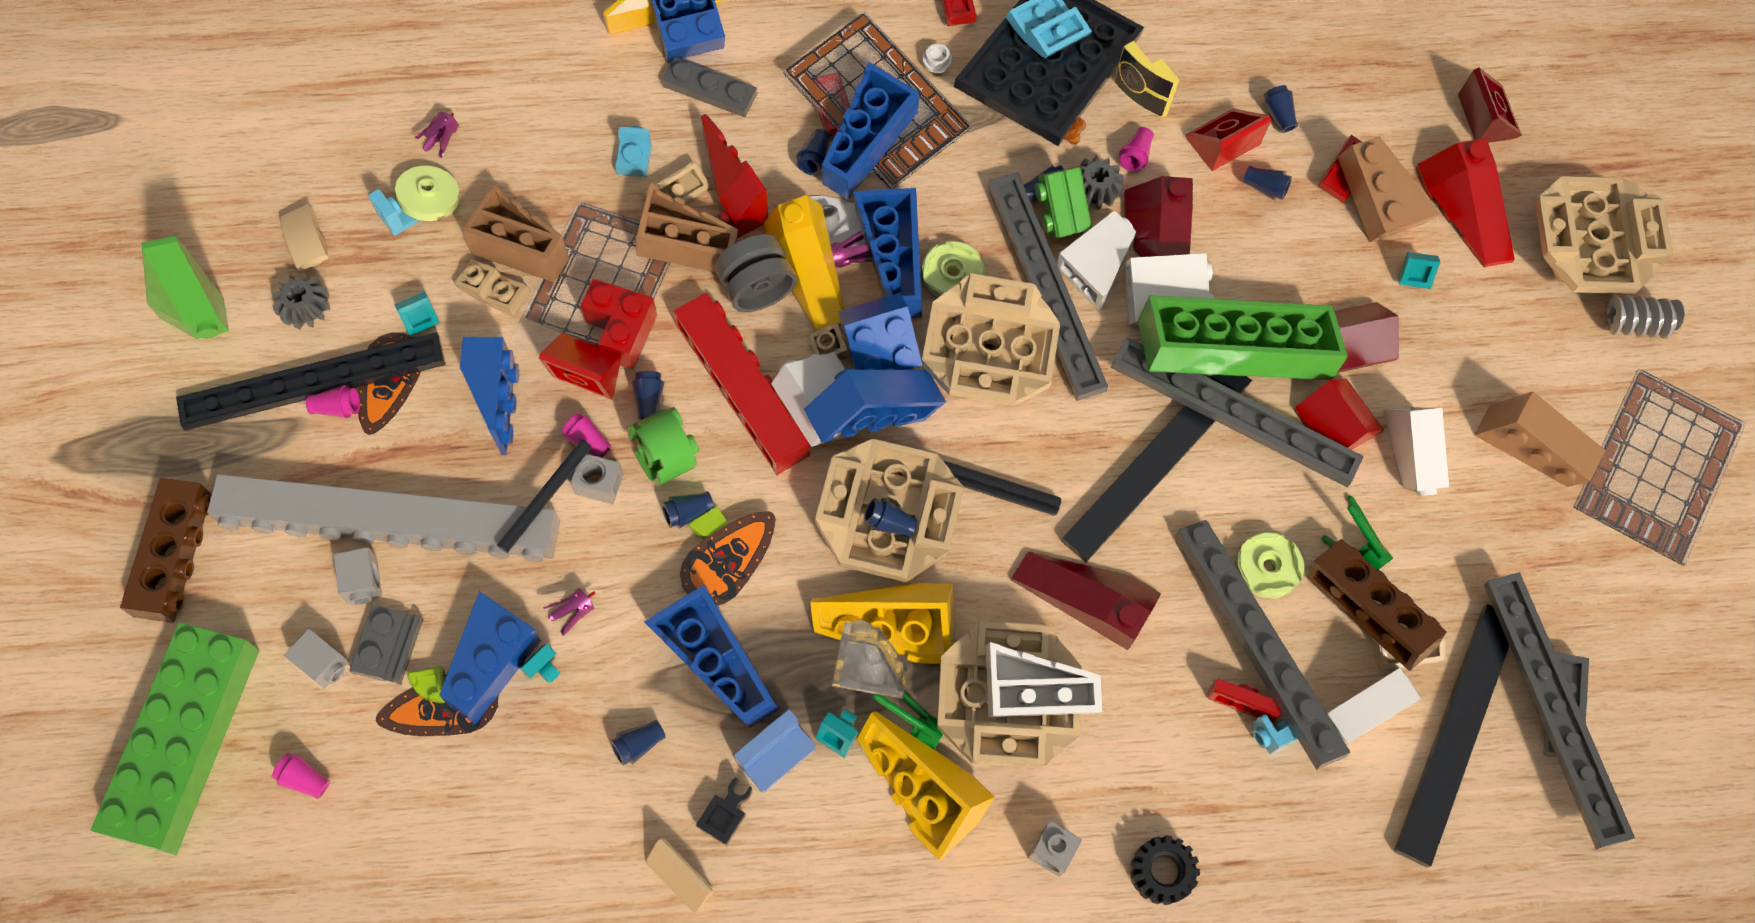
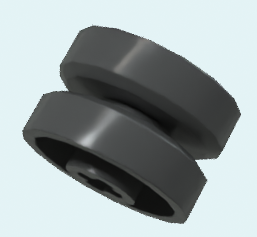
M761 234L743 239L727 248L719 256L715 264L716 273L721 283L727 287L729 300L733 308L739 312H753L772 306L785 298L797 284V275L791 263L785 259V251L779 239L774 235Z

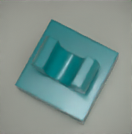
M1407 252L1398 276L1399 284L1431 289L1440 265L1439 256Z
M425 291L394 304L410 336L440 323Z
M547 643L543 644L519 667L528 678H532L538 672L548 683H551L561 674L549 662L557 653Z
M847 709L843 711L839 718L829 712L821 722L815 739L845 758L859 732L853 728V723L857 716Z

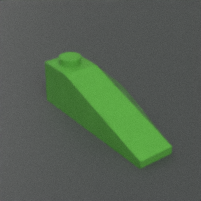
M175 235L141 243L146 299L148 306L161 320L196 339L213 338L220 333L228 332L229 328L223 296L179 238Z

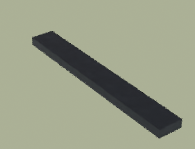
M438 332L178 396L176 400L180 426L186 431L305 401L308 395L318 394L346 385L349 388H357L444 366L446 362Z
M1214 374L1210 378L1239 394H1242L1252 382L1247 376ZM1184 406L1064 535L1061 542L1087 563L1216 421Z
M1486 604L1482 608L1394 849L1395 853L1426 868L1432 866L1509 649L1506 636L1494 608L1490 604Z

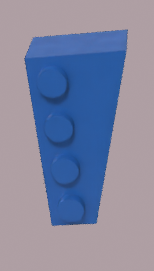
M868 61L861 83L858 84L854 92L852 103L847 108L842 125L836 133L823 161L822 184L848 200L853 191L859 187L918 113L919 92Z
M916 188L853 191L855 210L883 297L901 293L908 306L911 319L922 318Z
M848 368L839 372L834 377L835 381L806 406L804 411L821 443L832 441L836 433H842L843 437L847 438L855 436L858 433L856 430L868 427L870 432L881 430L891 423L893 427L925 421L943 406L946 400L933 377L926 370H914L913 368L906 370H894L893 368L886 370H874L873 368L853 370Z
M705 585L644 621L750 728L780 710L720 607Z

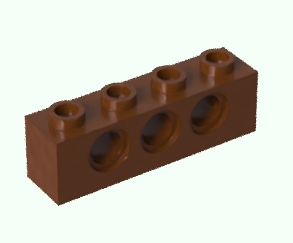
M166 478L159 479L120 605V609L133 618L174 623L177 613L182 610L184 605L183 591L186 581L193 574V558L196 547H199L203 540L202 527L205 517L209 515L207 511L212 496L201 483ZM185 513V517L180 522L175 523L176 518ZM176 545L174 551L165 556L167 549ZM166 577L165 583L155 589L157 582Z
M1340 539L1313 561L1307 578L1407 670L1411 671L1438 648L1447 631L1441 627L1434 617L1428 616L1419 608L1408 594L1401 592L1393 585L1382 571L1375 569L1366 561L1356 548L1349 546L1343 539ZM1399 623L1406 625L1408 628L1401 626Z

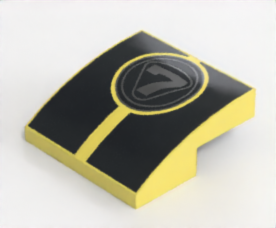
M1133 41L1123 47L1114 83L1135 103L1153 114L1164 117L1169 112L1179 79L1162 58L1151 63Z

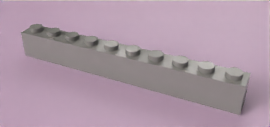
M218 474L207 511L218 523V526L229 530H238L239 526L251 527L254 531L267 534L272 533L273 530L285 531L287 534L296 537H306L307 533L319 534L321 538L333 541L340 540V537H348L363 544H373L374 540L386 541L387 544L400 548H405L408 544L421 545L423 549L430 551H441L442 547L453 548L456 552L466 555H473L475 551L488 552L489 555L497 558H508L509 554L520 555L523 559L533 562H541L543 558L553 559L560 524L555 510L543 509L508 554H506L496 545L526 507Z

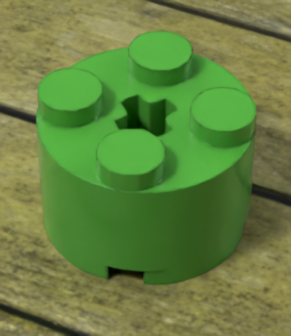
M675 407L668 410L663 409L627 428L629 440L633 441L636 439L638 449L634 450L635 456L651 482L656 480V486H660L694 469L695 465H697L694 454L699 452L697 442L691 434L686 436L681 427L683 424L681 416Z

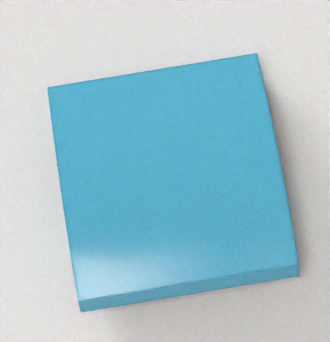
M1029 0L1010 10L1005 16L1019 36L1044 58L1092 32L1078 9L1074 7L1069 10L1063 0Z

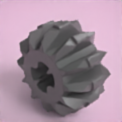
M1097 155L1092 159V162L1084 158L1081 165L1077 167L1081 168L1088 206L1093 203L1099 210L1104 203L1110 207L1114 200L1120 197L1123 190L1124 175L1119 174V165L1111 166L1109 157L1104 162L1100 161Z
M302 273L298 280L289 275V282L287 284L278 282L280 291L272 293V299L275 302L272 306L276 315L280 316L281 321L285 325L293 324L295 328L300 330L305 323L313 328L315 319L325 321L323 311L330 310V303L328 302L330 297L329 292L323 287L319 279H316V277L310 279L308 275Z

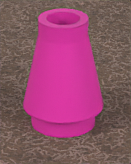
M1139 127L1136 133L1120 150L1119 161L1126 170L1137 172L1148 164L1151 143L1154 137L1151 129Z
M344 385L318 394L308 395L306 398V408L309 414L350 418L352 414L359 412L360 397L355 388H349Z
M576 413L561 430V433L566 436L565 440L575 446L581 439L588 442L592 447L588 453L596 457H604L612 446L587 415L583 417L580 413Z
M289 752L280 759L271 775L273 779L277 780L278 786L310 795L317 800L321 798L330 784V780L323 777L301 755L296 754L294 756Z

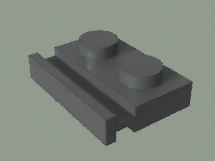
M372 605L349 671L355 675L401 685L423 623V618L419 615H409L406 612Z

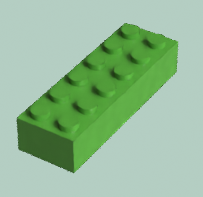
M1149 295L1138 318L1148 371L1332 380L1348 357L1333 306Z
M178 623L90 831L177 856L259 653L255 646L242 638Z

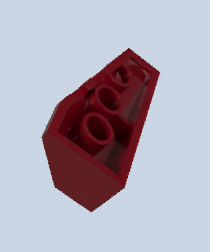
M1160 176L1126 189L1124 192V218L1130 221L1136 231L1133 246L1139 257L1190 254L1193 178Z
M1029 551L1011 578V581L1126 650H1129L1162 594L1130 575Z

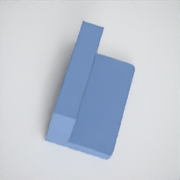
M788 709L734 754L736 763L761 792H765L813 752L815 744L800 728L797 717Z

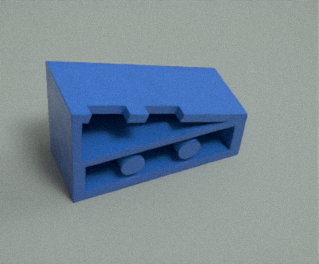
M479 591L439 696L449 707L476 725L519 670V667L540 643L541 640L535 629Z

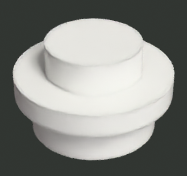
M932 44L923 53L922 62L928 71L943 73L952 64V54L945 45Z

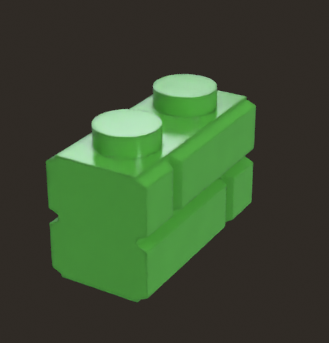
M1072 167L1038 175L1039 183L1035 184V192L1038 201H1043L1045 214L1041 215L1044 231L1046 233L1049 232L1050 237L1059 238L1090 230L1092 224L1081 168Z

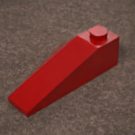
M707 114L701 116L702 129L720 208L718 218L738 229L737 238L763 226L764 222L768 219L767 190L748 162L744 161L741 163L737 149L733 145L727 147L726 139L721 130Z
M1487 139L1458 142L1417 164L1416 169L1425 193L1431 201L1435 199L1444 210L1443 216L1448 223L1452 221L1462 233V241L1483 267L1512 263L1515 257L1497 165Z

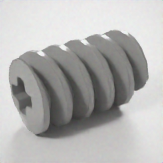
M1615 294L1609 299L1606 314L1609 329L1613 335L1619 334L1622 329L1625 336L1635 332L1637 337H1642L1647 332L1650 338H1655L1660 334L1662 339H1668L1672 335L1673 330H1678L1681 327L1685 311L1683 303L1678 299L1670 301L1662 298L1657 300L1654 297L1645 299L1642 296L1632 298L1629 295L1618 296Z

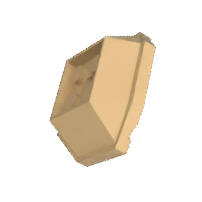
M1561 176L1535 201L1543 258L1551 266L1555 279L1565 283L1572 292L1636 294L1674 255L1664 199L1652 193L1648 195L1640 187L1623 178Z
M970 273L959 284L932 302L922 356V366L949 395L1015 406L1050 388L1060 323L1049 306L1041 298L1042 295L1035 284ZM992 344L996 346L997 349L988 350L983 345Z
M870 439L846 452L843 451L832 456L817 509L815 523L840 567L908 582L949 554L964 487L954 477L938 454L877 439ZM873 498L879 500L885 498L911 517L916 518L917 526L913 535L906 537L900 534L871 530L869 525L864 523V514L869 502Z
M978 621L941 656L937 729L971 763L1043 769L1079 738L1080 714L989 717L985 645L989 642L1045 660L1081 669L1079 662L1062 644L1050 626Z

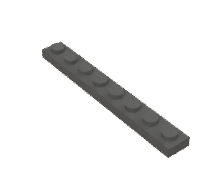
M1018 172L989 180V191L1027 283L1035 284L1042 295L1041 298L1049 306L1060 323L1056 353L1076 401L1106 392L1108 384Z
M1128 337L1124 340L1110 367L1347 488L1352 483L1364 457L1202 374L1148 371L1143 345Z
M1204 520L1179 529L1175 535L1177 541L1315 769L1318 770L1346 758L1350 754V750L1208 521Z
M1520 572L1487 581L1484 584L1486 592L1595 849L1598 850L1635 839Z

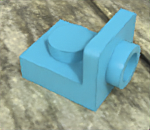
M639 126L619 127L618 136L620 142L615 167L617 175L647 177L652 150L649 129Z
M379 189L368 195L377 215L394 236L420 221L406 215L401 210V206L396 202V199L394 200L392 196L386 199Z
M1264 714L1252 723L1255 740L1262 748H1266L1269 754L1297 740L1286 719L1273 726L1268 716Z

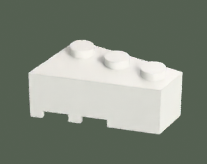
M992 642L985 645L989 717L1096 714L1103 712L1100 675L1035 657L1025 652L1002 647Z

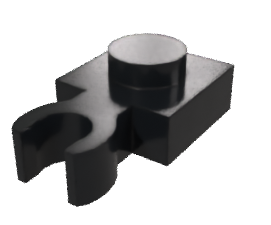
M737 777L729 783L728 795L725 800L715 794L695 825L696 828L725 846L729 844L746 817V813L738 809L739 806L748 801L753 792L752 787L749 786L745 794L736 795L734 788L739 782Z

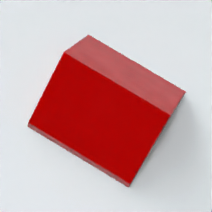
M1233 108L1185 135L1187 141L1210 170L1214 171L1259 146L1271 123L1270 115Z
M561 333L540 353L539 360L553 378L612 400L622 355Z
M1347 378L1329 380L1293 409L1305 427L1351 450L1384 431Z

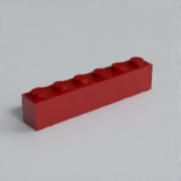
M706 292L675 309L673 313L677 328L775 474L779 475L810 456L809 442L793 420L784 403L776 395V391L771 385L773 382L772 378L768 374L763 376L759 370L760 363L751 349L746 351L741 344L743 338L735 325L729 326L724 319L726 313L719 301L713 302Z

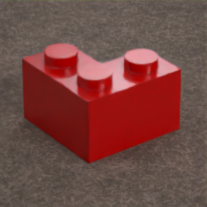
M593 278L581 303L585 322L605 329L599 341V347L622 355L620 366L634 370L657 317L654 298Z

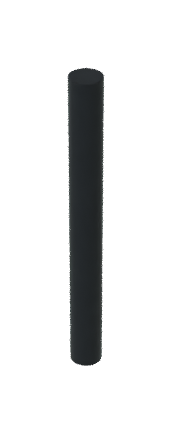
M583 439L578 442L496 546L500 550L508 554L592 447L588 442Z

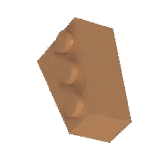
M1380 136L1354 144L1337 157L1369 242L1423 225L1440 215V212Z
M650 183L636 237V256L716 272L715 264L719 256L737 242L738 229L704 211L701 213L685 205L684 200L677 196L674 199L659 191L658 186Z
M493 184L462 229L471 254L553 283L569 260L562 235L535 214L532 216L525 211L519 202L508 198L495 184Z
M1533 391L1490 405L1474 436L1566 487L1590 482L1606 451Z

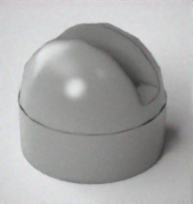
M832 205L822 206L827 230L832 232L837 228L840 221L838 209Z

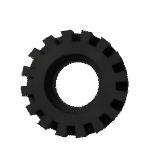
M1165 835L1164 837H1154L1137 849L1134 853L1136 854L1135 857L1131 860L1130 865L1133 866V869L1130 871V876L1135 880V884H1133L1135 889H1140L1142 892L1141 896L1144 899L1149 898L1152 900L1151 903L1157 905L1160 903L1170 905L1179 902L1192 893V889L1198 884L1196 879L1200 875V869L1196 867L1199 860L1197 856H1192L1191 851L1193 849L1190 845L1185 847L1182 844L1184 841L1180 838L1174 840L1172 836ZM1157 857H1169L1176 863L1178 876L1172 884H1162L1154 878L1151 867Z

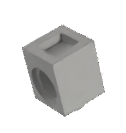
M586 454L570 474L568 481L571 482L575 495L614 504L624 474L620 462ZM599 473L602 475L597 482L590 483L586 481L591 474Z
M369 547L333 554L338 593L347 603L355 605L371 602L372 598L382 596L377 557Z
M309 628L284 654L287 659L324 689L341 678L345 671V666L349 663L340 653Z
M1050 821L1045 826L1028 859L1060 877L1066 872L1082 839Z

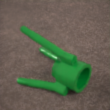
M1348 496L1347 500L1350 505H1348L1347 509L1369 542L1358 551L1366 561L1379 570L1390 562L1393 557L1379 540L1354 497ZM1326 535L1322 536V541L1330 547L1337 543Z
M901 688L896 690L897 695L921 716L919 719L879 693L873 694L875 700L914 726L910 733L911 735L935 749L943 736L937 729V718L930 715Z

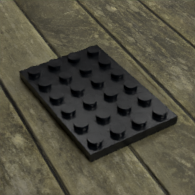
M1019 0L1013 9L1029 0ZM1063 0L1069 10L1074 7L1078 9L1092 32L1046 58L1033 50L1019 36L1005 17L955 78L953 87L1059 146L1118 67L1123 47L1133 41L1136 43L1144 29L1140 24L1096 0Z

